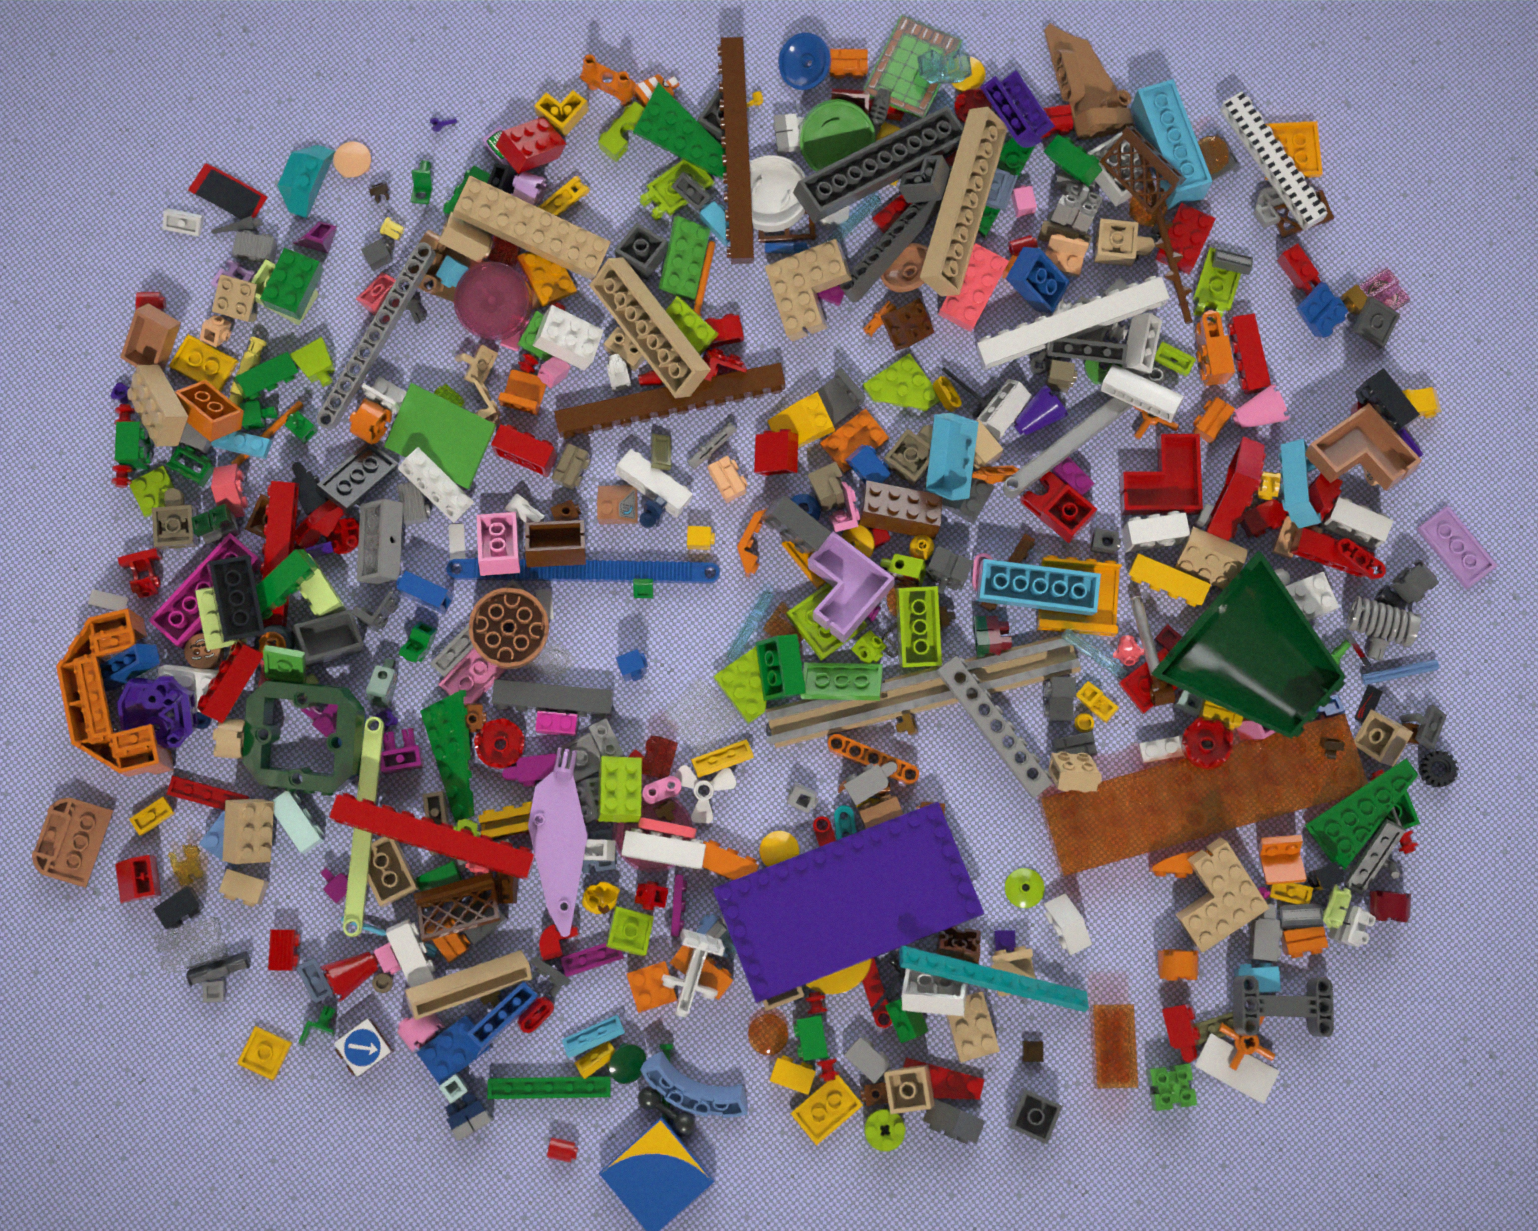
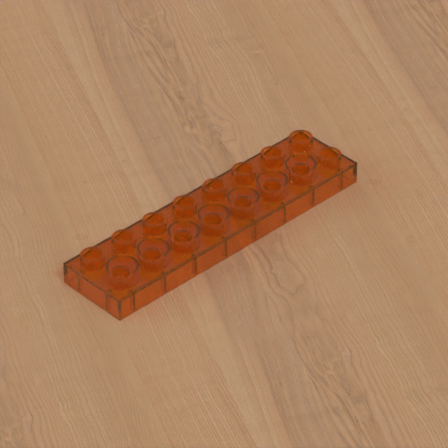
M1341 714L1303 725L1305 730L1298 738L1294 736L1290 739L1282 734L1273 733L1265 739H1252L1234 744L1229 759L1222 766L1214 769L1198 768L1184 758L1102 781L1098 784L1097 791L1084 793L1079 790H1070L1039 799V808L1060 877H1066L1348 797L1366 785L1368 781L1346 715ZM1320 737L1341 739L1345 743L1344 751H1337L1336 760L1327 759L1325 749L1319 745Z

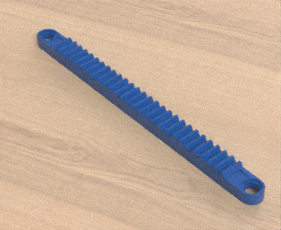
M478 558L452 559L446 566L448 575L455 580L511 581L513 579L514 581L633 582V579H653V583L711 584L715 583L720 577V570L716 564L690 561L586 560V565L527 567L526 559L520 560V573L485 576L480 575ZM453 565H461L462 571L459 574H453L451 572ZM713 568L716 571V575L713 578H707L705 576L706 569Z

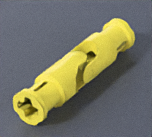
M250 337V345L248 350L244 352L236 376L259 365L262 349L267 344L264 340ZM233 381L229 392L231 394L229 399L240 408L243 397Z

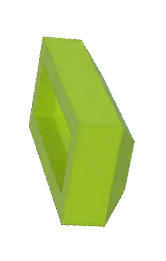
M1162 341L1155 354L1154 361L1187 377L1196 358Z

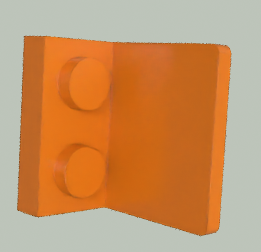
M512 369L504 393L500 392L499 403L501 406L538 416L547 385L536 375Z
M1301 835L1261 838L1258 853L1267 885L1306 882L1307 877L1300 854L1303 843Z

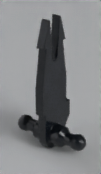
M946 367L942 369L943 372L980 401L977 405L978 408L972 414L974 418L980 416V413L998 393L997 388H992L991 392L983 398Z
M890 957L888 961L891 965L895 966L898 975L870 1011L872 1013L882 1004L902 977L905 978L906 968L900 967V962L895 957Z

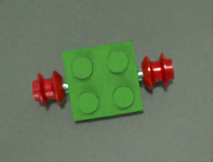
M558 302L550 304V306L554 305L566 311V307ZM538 311L534 312L517 343L518 346L530 352L529 354H522L523 362L518 361L519 369L525 373L535 372L533 366L539 365L536 357L545 362L553 357V355L533 346L544 316Z

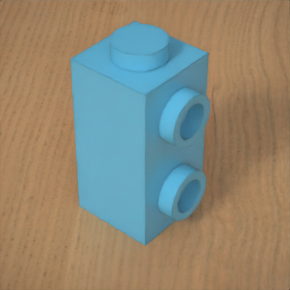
M715 201L704 205L700 212V220L726 246L730 243V240H726V228H729V221H725V208L721 204L717 205Z

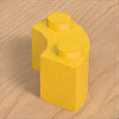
M1433 387L1402 391L1420 415L1418 417L1432 418L1437 416L1436 413L1442 412L1437 390Z

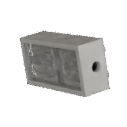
M380 499L361 504L356 581L377 585L398 579L401 572L403 503Z

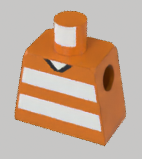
M657 74L636 84L633 95L645 108L659 82L675 99L673 90L680 86L678 80L673 76L665 81L660 74Z

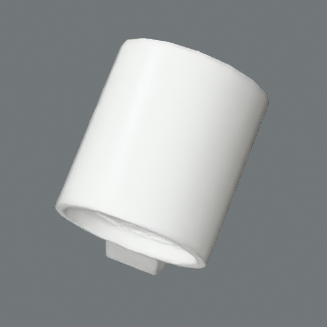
M515 494L504 509L506 512H516L517 520L520 519L524 523L543 522L545 519L543 514L530 506V503L518 494Z

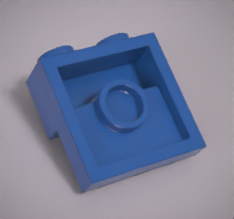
M1320 282L1296 308L1312 334L1322 338L1330 336L1335 325L1342 323L1346 319L1345 315L1348 312L1340 297H1335L1324 282Z

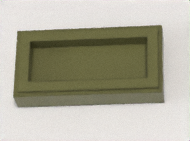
M652 433L650 437L651 468L670 471L672 467L671 436Z

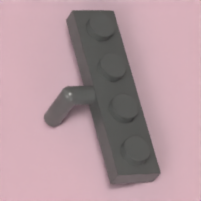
M1385 820L1345 880V887L1363 895L1382 866L1389 869L1392 878H1399L1400 873L1396 864L1387 858L1405 833L1404 827L1390 820Z

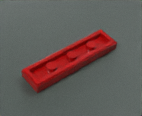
M173 775L166 794L225 810L226 800L250 798L247 795Z

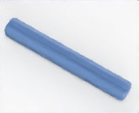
M1434 659L1366 673L1361 676L1364 685L1435 671L1439 669L1438 660Z

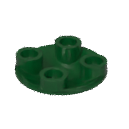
M621 1044L607 1064L611 1077L621 1084H629L636 1081L642 1075L641 1067L647 1060L646 1054L637 1045Z

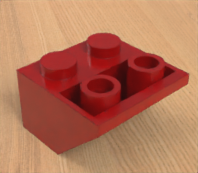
M1320 472L1308 487V494L1311 505L1317 514H1321L1322 521L1326 513L1328 514L1334 506L1333 501L1342 492L1339 488L1343 481L1337 478L1330 483Z
M144 855L129 858L115 864L121 904L162 896L156 856Z

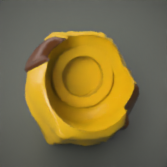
M599 881L595 885L590 884L584 890L581 903L591 913L596 915L606 914L617 904L620 889L608 882Z

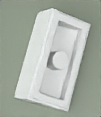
M166 209L164 210L162 229L199 237L205 216Z

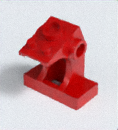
M153 548L117 557L118 564L124 569L131 567L134 581H129L130 587L139 599L159 594L158 587H161L159 576H156L153 562L163 559L161 551ZM148 571L149 577L141 579L140 573Z

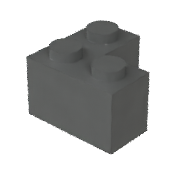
M926 156L920 172L903 173L899 190L907 203L942 200L950 174V168L943 156Z
M1051 677L1046 685H1044L1043 690L1044 697H1047V705H1044V717H1047V722H1072L1074 720L1073 700L1076 698V677Z
M934 1099L935 1106L932 1109H927L923 1118L924 1122L930 1124L929 1129L939 1133L942 1129L945 1131L943 1135L952 1139L956 1138L957 1141L966 1145L968 1141L977 1144L985 1120Z

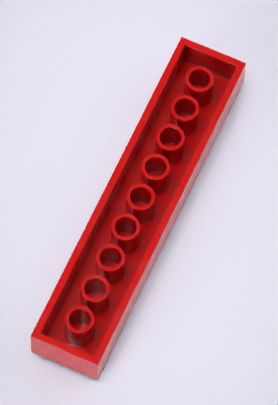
M343 792L342 795H336L329 816L333 822L528 881L535 855L532 854V850L522 846L519 849L512 848V843L500 840L499 844L493 842L492 837L482 834L480 837L473 836L474 834L470 830L461 828V831L454 830L453 825L443 822L440 826L435 824L433 819L422 816L421 819H417L411 812L402 810V813H398L394 807L383 804L381 808L376 806L377 804L374 801L365 798L362 801H358L354 795Z

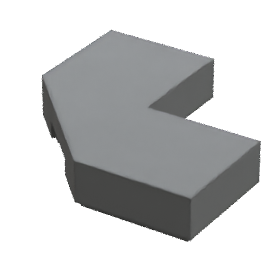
M1273 186L1262 189L1259 192L1253 214L1262 228L1277 224L1281 220L1273 207L1284 202Z

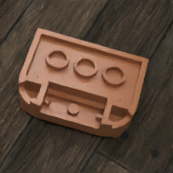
M63 798L53 803L47 810L45 822L36 847L32 852L33 864L42 875L87 888L114 811L77 799Z

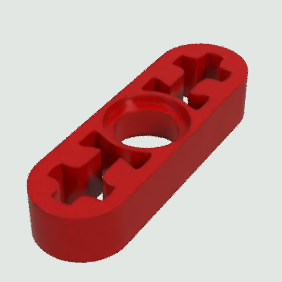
M1344 538L1334 544L1335 554L1368 578L1376 580L1385 575V565L1350 539ZM1345 544V549L1348 551L1343 552V547L1341 545ZM1357 554H1361L1363 556V564H1358L1356 562ZM1373 567H1377L1376 571L1379 573L1374 574Z

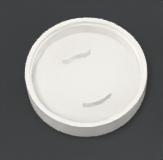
M768 155L750 161L753 228L764 232H777L791 227L805 213L804 208L793 194L798 181L806 178L805 174L797 164L781 156Z

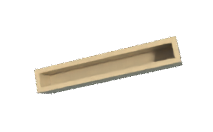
M522 950L405 990L408 1007L414 1019H420L514 986L523 981L531 980L530 965Z

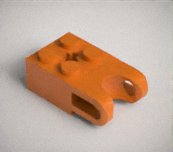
M1210 310L1203 314L1201 321L1195 327L1198 348L1196 359L1201 365L1199 376L1200 380L1204 382V386L1226 384L1235 373L1229 335L1224 336L1220 314L1217 311ZM1213 317L1215 319V324L1211 321L1206 320V318Z

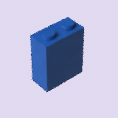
M406 570L397 579V589L403 596L443 615L446 614L453 600V596L447 589Z

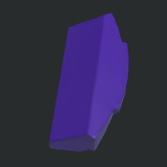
M331 541L306 548V553H309L313 558L322 557L334 552Z

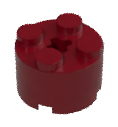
M1370 890L1369 913L1376 917L1377 921H1388V918H1391V920L1396 922L1408 923V919L1411 916L1412 894Z

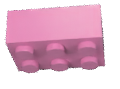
M516 512L477 515L480 575L520 573Z

